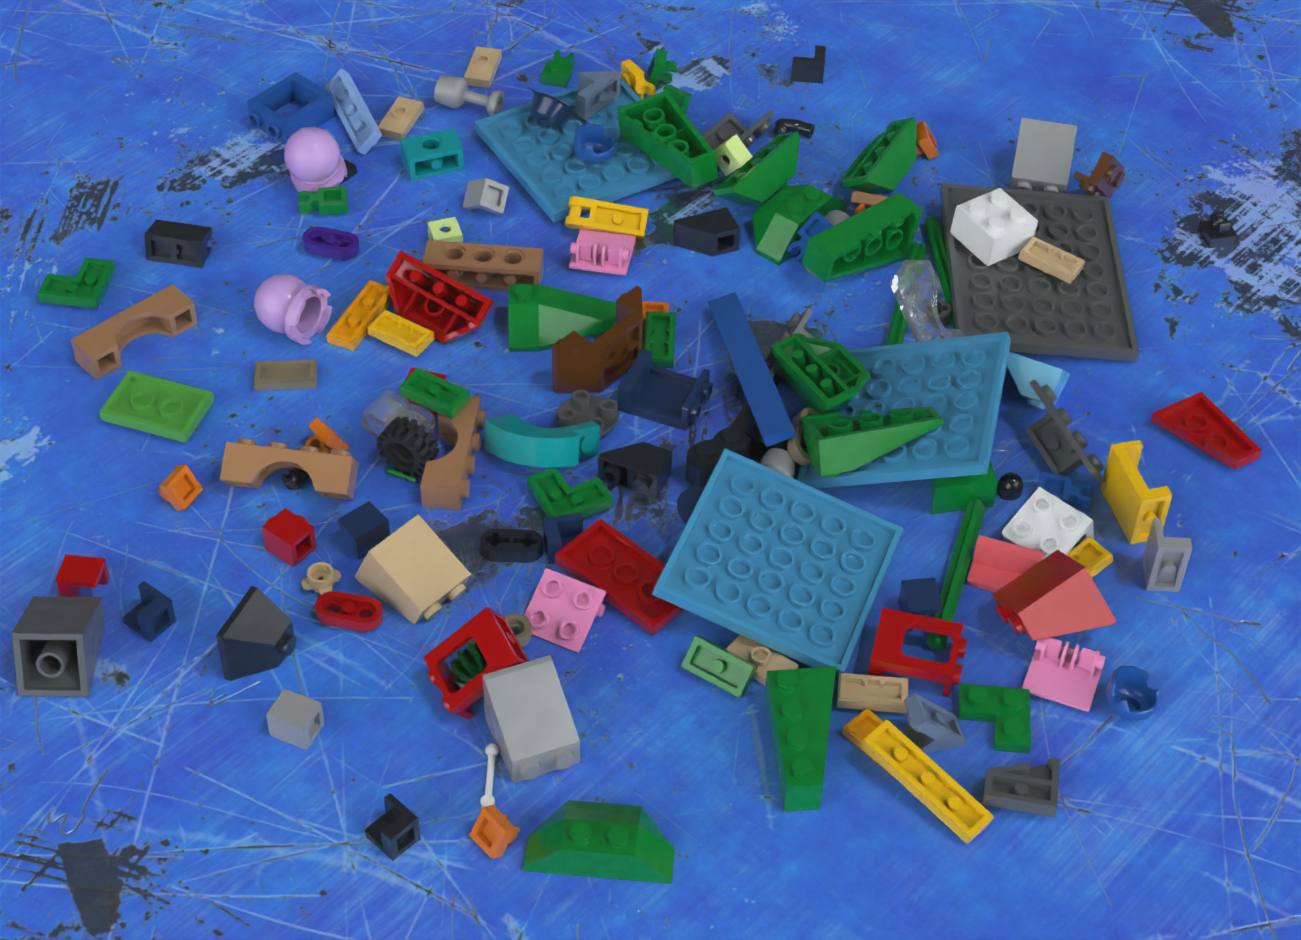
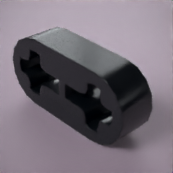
M489 529L480 538L481 555L488 561L534 562L543 553L542 537L533 530ZM493 543H498L497 547H492ZM530 544L531 547L525 548V545Z

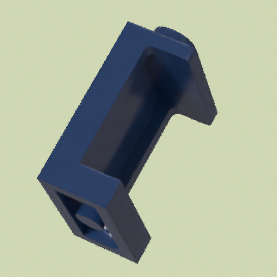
M641 349L618 387V411L687 431L692 420H698L703 401H708L711 396L713 383L709 382L710 370L703 369L697 379L653 366V352Z

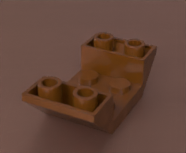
M639 286L622 294L616 300V325L603 335L596 337L593 342L572 331L564 338L556 341L552 346V384L555 393H573L576 390L601 393L627 374L641 351L643 344L642 289Z

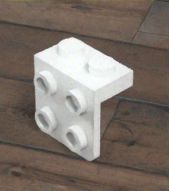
M1038 487L1002 531L1003 538L1011 544L1044 552L1043 559L1057 549L1067 555L1077 542L1080 544L1089 536L1094 539L1093 520L1041 487Z

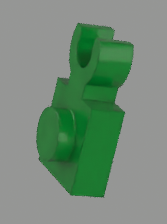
M556 50L554 52V61L547 60L543 69L541 84L567 88L573 75L574 53L570 52L569 56L560 57V50Z
M346 186L318 188V193L310 191L298 192L299 213L306 214L314 210H319L320 215L348 213Z

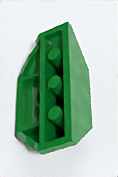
M911 117L891 122L886 127V131L878 135L859 154L840 178V184L870 194H888L893 192L898 187L901 179L909 173L910 167L916 161L915 118Z
M798 131L778 134L742 167L738 168L713 190L714 194L741 205L756 204V206H761L765 204L775 192L786 187L787 181L796 174L800 141Z
M812 185L784 187L752 213L756 253L777 265H781L791 256L787 251L790 244L802 238L797 232L815 211H818L825 217L828 212L833 210L844 212L847 209V204Z
M796 333L771 345V350L791 389L809 408L817 410L820 414L835 412L846 406L871 377L870 372L840 343L820 338H806V335Z
M568 800L528 836L523 871L672 884L675 848L642 806Z

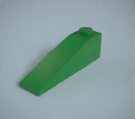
M509 284V352H540L548 350L549 345L555 344L556 341L564 338L572 331H575L582 337L590 335L596 338L616 325L615 302L540 284Z
M933 407L892 409L889 411V415L871 413V410H861V415L855 417H842L841 411L800 417V424L811 464L820 476L837 477L842 472L852 471L943 425V418Z

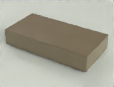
M317 360L255 362L254 389L255 391L317 389Z

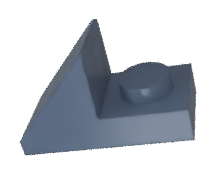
M618 71L580 72L578 74V93L576 99L577 116L586 120L620 95L621 73Z
M913 693L904 700L909 713L907 715L909 723L904 727L906 736L924 753L959 748L967 744L956 715L916 693Z

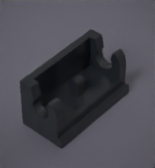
M156 219L145 233L146 258L151 261L203 268L204 262L212 250V247L207 246V242L212 236V227Z

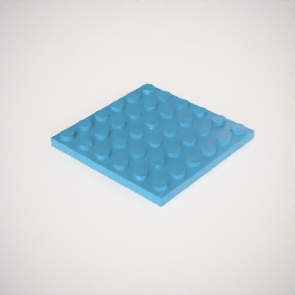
M622 78L620 81V95L586 120L577 116V86L551 95L576 109V112L571 113L562 126H551L550 128L539 126L537 118L531 114L532 102L474 121L475 131L553 223L564 220L566 216H569V197L575 196L613 202L678 178L620 134L617 109L642 100ZM589 123L601 125L604 127L605 135L608 138L614 136L616 151L607 162L591 164L577 156L573 144L575 129L580 125Z
M1001 332L849 349L848 351L870 372L871 377L846 406L835 412L841 411L842 417H855L861 415V410H871V413L889 415V411L892 409L933 407L943 418V425L852 471L842 472L837 477L820 476L811 463L805 466L801 465L797 481L819 489L987 474L1011 344L1009 333Z
M725 448L655 585L652 595L813 668L836 666L835 678L838 679L839 673H844L904 528Z

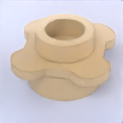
M314 563L308 568L307 578L301 582L302 587L305 590L312 589L322 595L323 593L333 591L332 587L335 582L341 579V573L333 569L328 563Z

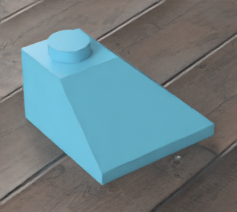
M1009 352L1007 367L1020 394L1029 398L1027 404L1045 410L1044 404L1030 385V382L1034 379L1042 387L1047 384L1058 400L1069 379L1070 373L1063 369Z

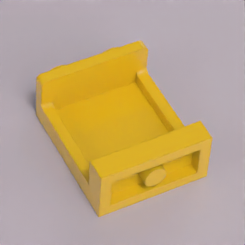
M1140 440L1111 445L1103 475L1106 481L1101 484L1100 488L1130 545L1147 542L1153 518H1161L1163 529L1173 496L1168 486L1152 489L1147 487L1137 469L1143 449V444Z

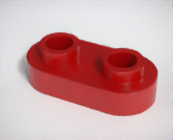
M329 591L320 595L315 603L317 618L325 625L368 632L378 628L383 621L382 605L377 599L372 597Z

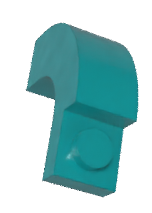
M514 414L486 419L485 449L496 457L508 462L531 467L558 468L579 465L580 458L599 454L600 425L594 421L559 428L534 426L522 421Z

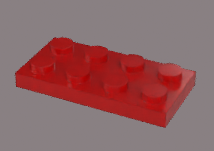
M601 518L555 554V563L577 580L606 591L604 600L653 636L684 610L652 595L655 585L666 565Z

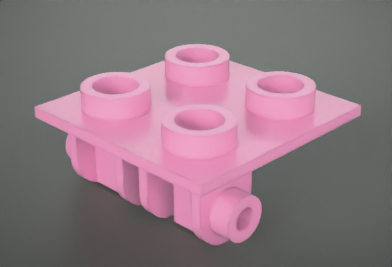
M580 229L576 243L572 242L570 253L572 257L569 268L626 276L636 236Z
M546 568L524 614L531 622L532 635L579 653L595 617H602L605 611V605L602 604V601L607 592Z
M1054 638L1037 640L1035 652L1022 689H1029L1032 695L1089 712L1106 656L1100 655L1098 650L1093 651L1082 648V651H1079L1080 645L1076 644L1075 650L1069 648V641H1066L1064 647L1062 646L1063 641Z

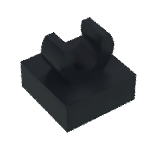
M1223 211L1212 213L1210 220L1200 221L1198 232L1208 248L1236 244L1238 235L1232 228L1231 222L1227 218H1223L1225 214Z

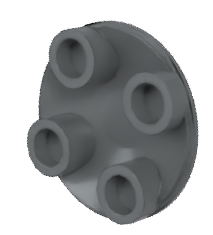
M586 390L574 391L571 398L564 401L557 410V421L561 427L594 421L600 425V436L613 430L619 420L618 404L615 400L590 395Z

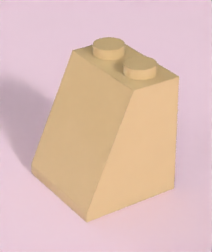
M418 514L369 550L354 577L410 622L416 624L423 617L427 621L433 618L443 608L440 604L449 598L451 601H454L461 596L467 589L464 584L471 573Z

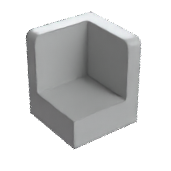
M488 178L468 181L463 208L467 210L480 208L496 215L504 214L509 187Z
M287 689L281 692L266 714L270 736L308 750L325 724L321 702Z

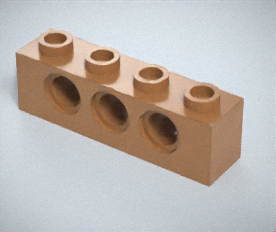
M427 240L422 262L471 289L509 292V284H542L544 248Z

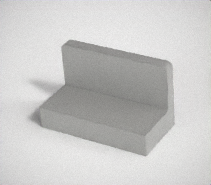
M1153 518L1142 557L1146 591L1180 592L1193 549L1191 538L1164 537L1161 518Z

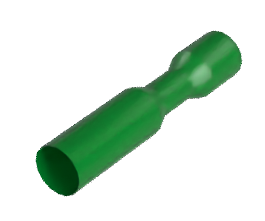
M392 468L387 469V474L407 479L415 484L418 481L417 477L405 475L403 472Z

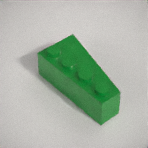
M667 90L617 109L620 134L692 189L718 179L715 152Z
M898 192L809 238L805 247L802 264L823 282H827L906 259L923 209L901 192Z
M989 461L987 474L931 479V514L963 511L966 509L969 501H976V499H980L986 508L993 507L998 479L991 461Z
M836 666L772 670L766 673L764 698L784 812L820 810Z

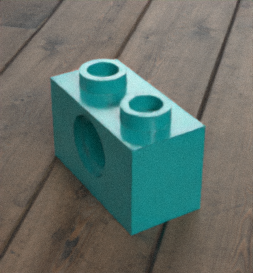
M454 128L400 139L402 163L410 181L464 170L463 147Z

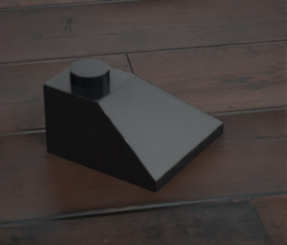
M254 586L250 587L216 635L224 678L229 681L279 667L286 655L292 654L296 645L292 620L259 588Z

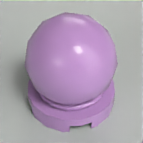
M313 126L300 128L289 137L284 146L285 165L290 170L291 180L298 192L310 191L318 193V188L339 187L344 176L347 177V168L343 157L340 155L339 144L325 129Z
M278 274L264 280L256 291L253 304L257 319L273 332L286 333L288 338L301 345L312 343L310 338L315 333L322 334L332 312V306L327 305V297L331 295L326 289L317 285H307L295 275Z

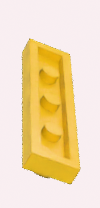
M888 719L863 739L861 747L966 844L970 843L992 822L994 815Z

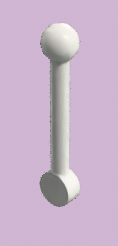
M494 743L488 744L485 749L488 755L485 795L480 800L482 808L490 805L495 806L492 789L495 757L499 753V747Z

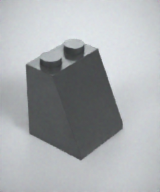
M33 596L12 632L18 696H89L105 628L102 597Z

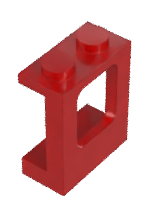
M489 607L479 612L423 657L430 669L427 671L428 677L435 686L440 688L443 694L441 701L444 707L451 714H458L469 720L475 716L470 705L484 695L482 675L529 661L506 618ZM474 639L487 662V666L480 674L460 688L457 687L452 679L451 670L444 660L469 640Z
M882 608L868 675L883 676L885 671L944 683L943 697L949 698L952 684L959 685L963 665L956 664L957 658L964 659L968 639L961 638L963 624ZM908 629H916L951 637L953 644L949 661L947 663H939L904 655L901 650L905 632Z

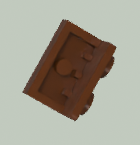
M1102 152L1091 177L1079 172H1075L1073 177L1079 182L1078 187L1085 190L1084 193L1086 195L1103 196L1110 199L1115 188L1121 186L1125 173H1123L1125 169L1113 155Z

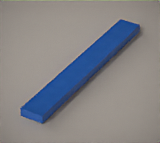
M736 292L708 301L711 313L765 446L768 447L796 437L793 425Z

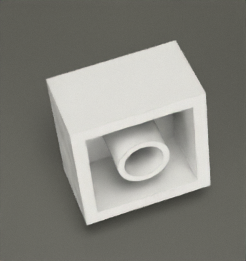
M998 188L957 205L950 233L986 266H990L1019 253L1029 240L1034 237L1038 220L1006 192Z

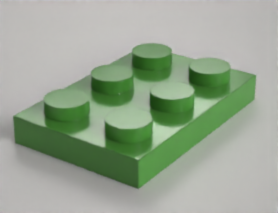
M129 370L99 413L102 421L187 443L215 400L214 394L211 391Z

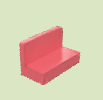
M979 535L966 584L995 593L1043 559L1044 552Z

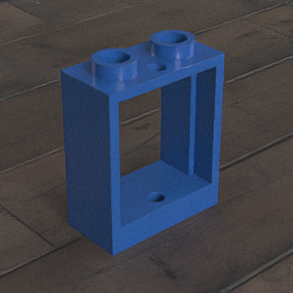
M297 72L247 101L250 123L284 145L289 137L300 128L319 127L335 117L333 94ZM291 101H295L303 106L286 118L275 113L276 110Z

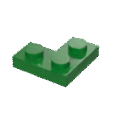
M85 258L76 277L47 274L38 291L39 302L97 309L116 270L114 261Z
M551 468L527 477V487L548 518L578 513L582 514V518H586L613 507L614 498L599 477L571 488L557 468Z
M959 684L958 719L993 722L994 751L1029 754L1031 748L1029 689Z

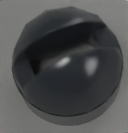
M1012 472L1003 474L998 480L996 489L999 497L1009 501L1020 498L1023 490L1021 477Z

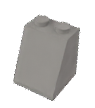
M1021 118L1009 189L1066 193L1077 126Z
M550 655L482 675L485 719L495 743L499 747L500 755L512 783L532 780L541 774L557 769H567L573 764L580 763V739Z

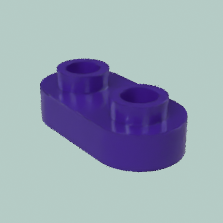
M317 226L307 229L302 235L304 249L311 254L340 260H350L356 257L360 251L358 237L350 232Z

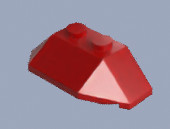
M401 250L385 275L396 315L433 331L434 338L443 344H447L479 328L494 304V301Z

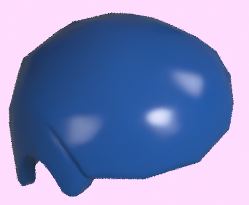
M589 123L580 125L575 129L573 146L575 153L580 159L591 164L605 163L616 151L614 136L608 138L605 135L603 126Z
M1120 666L1113 671L1105 690V697L1109 707L1121 718L1129 721L1144 720L1156 711L1159 690L1151 688L1149 684L1150 675L1147 671L1135 666Z

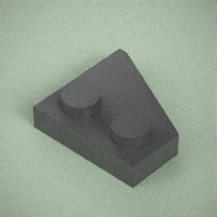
M1050 758L1047 765L1031 768L1029 762L1015 764L1009 768L997 767L986 769L982 805L1055 817L1058 801L1060 759Z

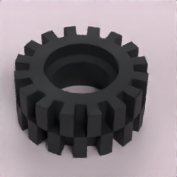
M403 416L402 419L396 417L377 438L378 443L376 446L377 449L381 450L379 454L381 458L386 457L387 460L385 462L389 466L392 463L395 466V470L399 471L401 469L405 475L420 476L424 472L426 461H432L438 456L437 440H431L434 435L431 432L426 433L424 430L427 427L423 424L419 427L417 420L412 419L409 422L408 417Z

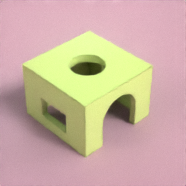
M737 134L713 150L716 155V164L725 176L742 167L753 157ZM723 155L729 158L730 164L723 160Z
M456 217L427 222L429 240L433 238V241L463 243V234ZM442 227H448L447 231H440Z

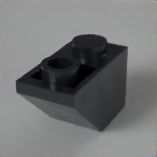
M725 207L674 220L673 243L675 246L713 257L739 250L740 227L728 208Z
M646 442L600 453L598 457V477L600 480L653 498L658 497L672 473V451Z

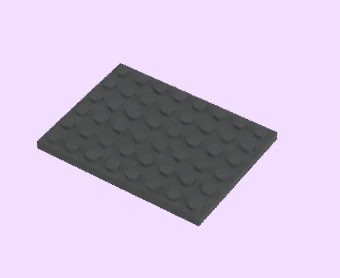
M941 184L940 200L956 337L1008 332L1011 339L1009 352L1137 361L1139 349L1109 197L1001 188L1038 220L1034 237L1085 261L1081 272L1069 284L1019 260L1020 252L990 266H986L950 233L957 205L998 188Z

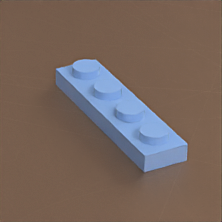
M340 69L325 86V90L333 94L334 108L356 150L366 155L377 144L382 133L350 74Z

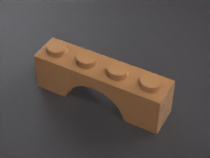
M172 284L72 338L71 343L75 360L95 380H98L122 367L121 353L125 346L134 339L151 334L166 335L174 338L197 325L194 302Z
M470 396V401L453 419L438 413L439 438L449 442L454 448L444 457L426 461L420 484L422 507L460 511L463 498L469 497L470 479H468L469 474L474 475L476 456L473 455L474 451L479 452L481 433H479V429H485L486 411L481 410V397Z
M238 438L236 443L226 442L219 480L227 486L259 489L264 480L272 473L284 468H297L309 474L314 490L321 497L353 500L359 462L353 456H350L351 453L348 451L332 449L331 454L319 453L318 448L311 446H300L299 450L287 449L288 445L278 442H268L267 447L256 445V441Z

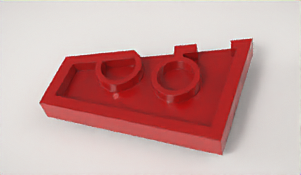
M1202 392L1153 412L1151 422L1234 470L1260 458L1262 450Z

